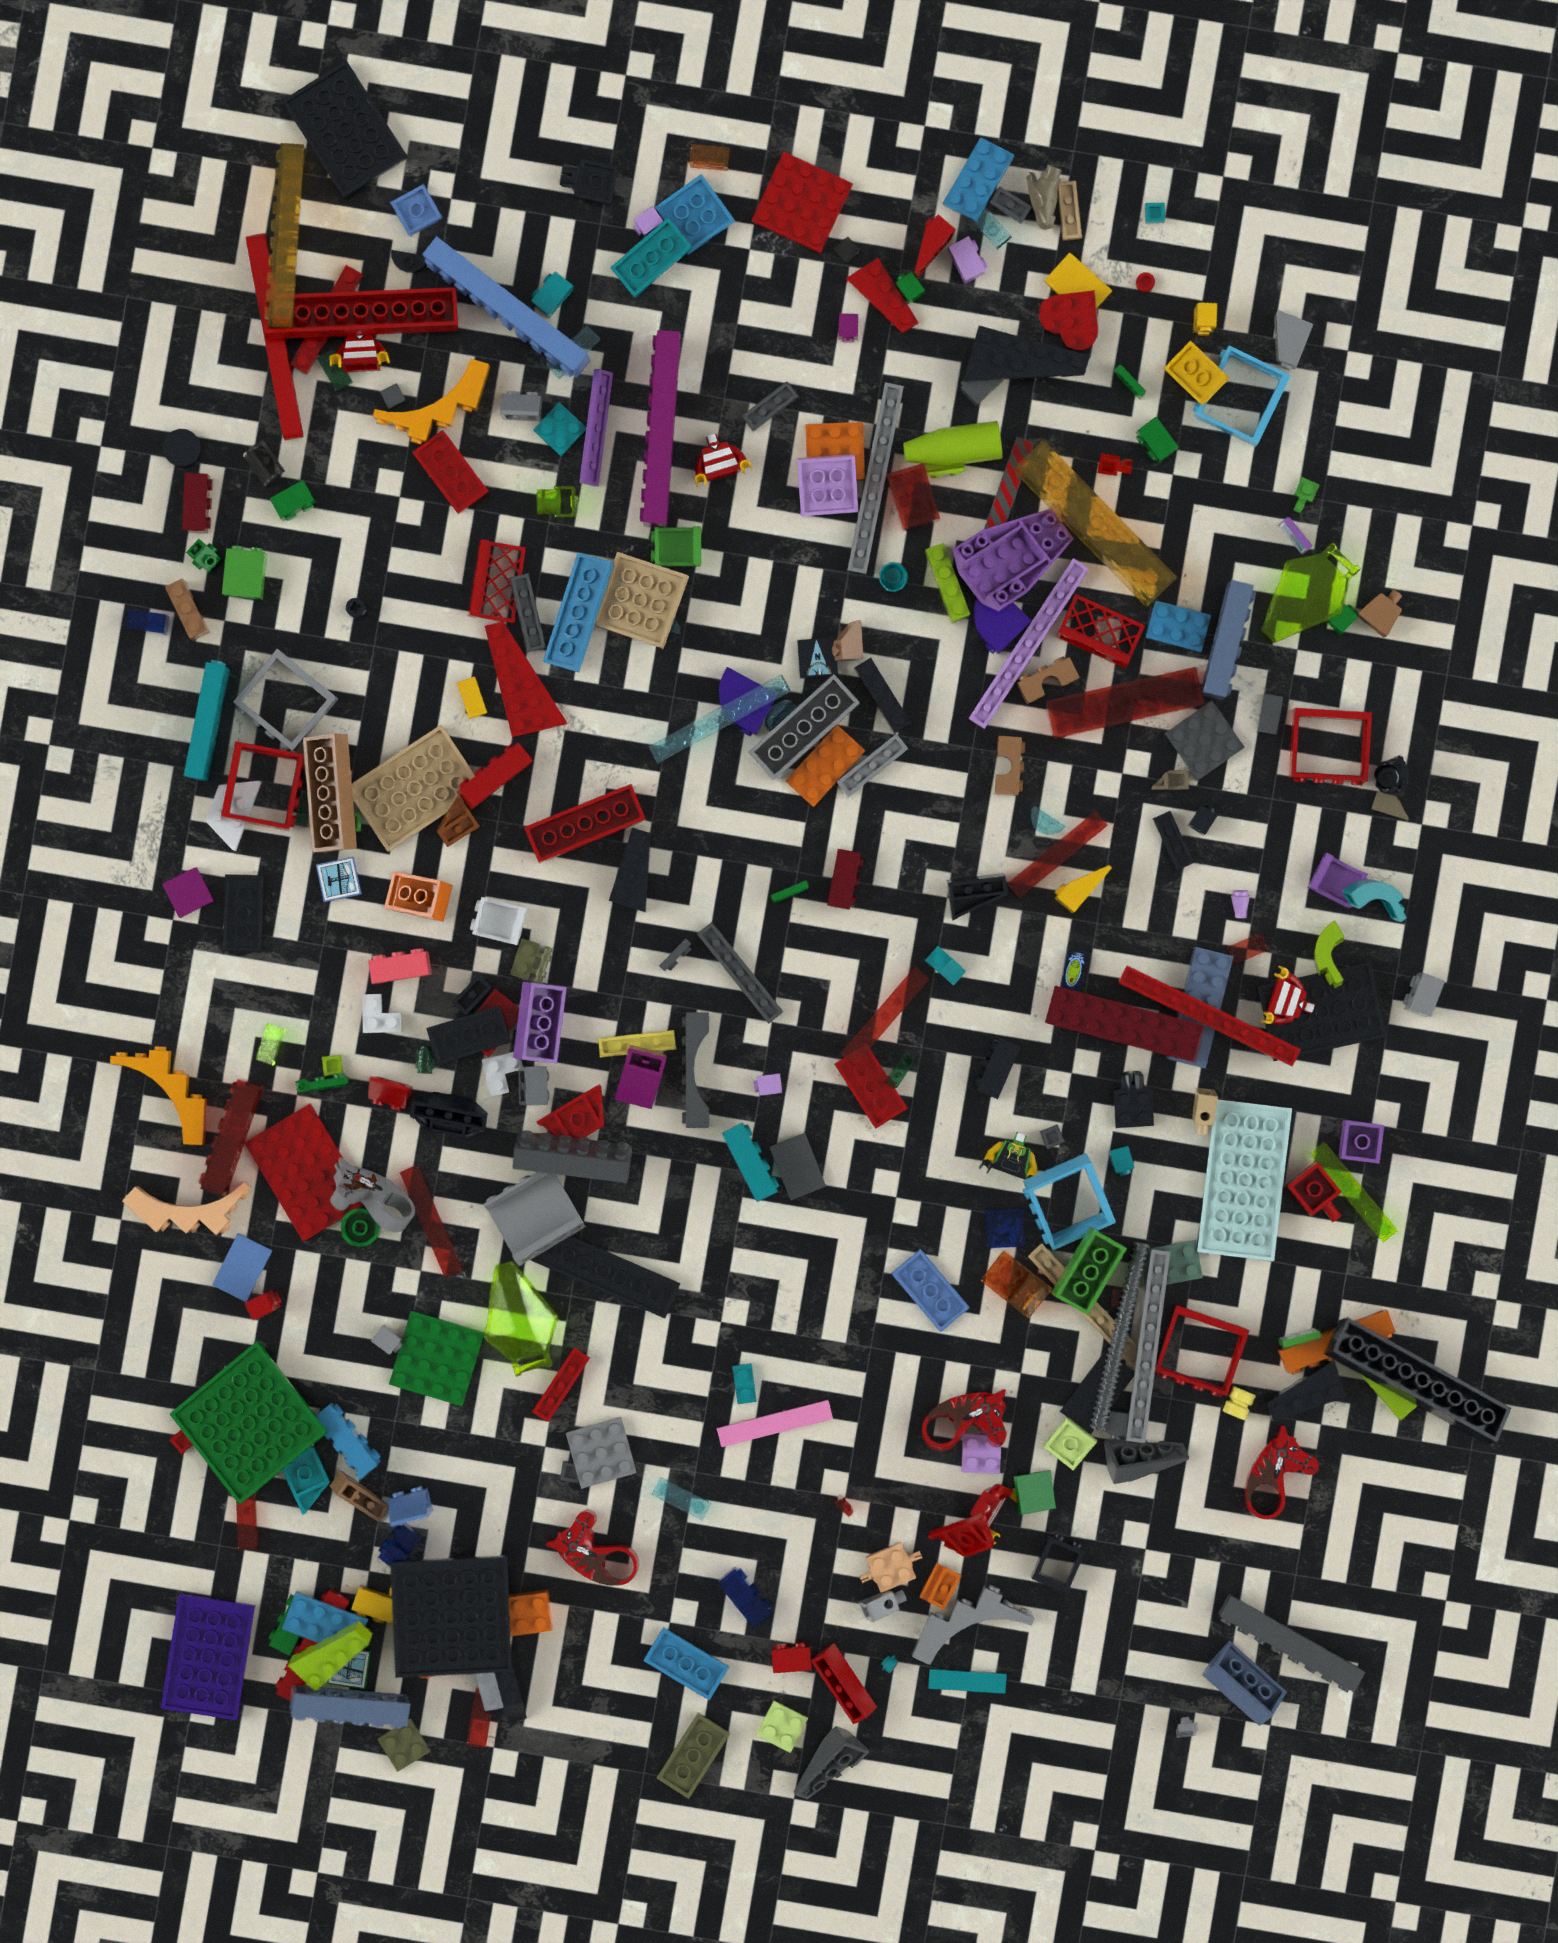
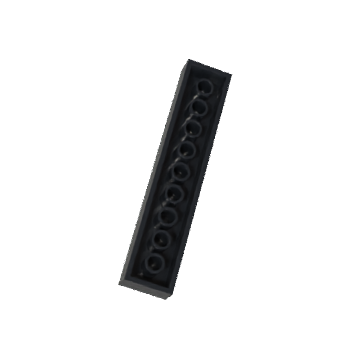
M1348 1317L1338 1321L1324 1352L1326 1356L1487 1445L1498 1441L1511 1411L1509 1406Z

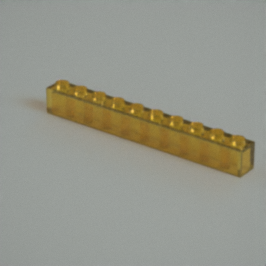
M281 143L280 150H277L276 162H279V167L275 168V179H278V185H274V196H277V202H273V214H276V218L272 219L271 231L275 232L274 237L270 238V248L273 249V254H269V266H272V272H268V284H271L270 290L267 289L266 301L270 302L269 307L265 308V319H269V326L293 327L305 154L304 144Z

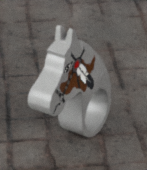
M340 1157L338 1159L339 1164H335L337 1172L333 1178L335 1179L336 1190L330 1198L332 1205L339 1210H345L349 1203L362 1202L380 1227L390 1232L403 1231L415 1214V1206L408 1195L387 1178L372 1171L352 1166ZM385 1205H389L397 1209L401 1213L402 1217H397L391 1214L386 1209Z

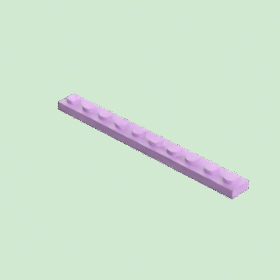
M1074 558L1072 559L970 715L969 720L983 729L986 728L1089 570L1087 566Z

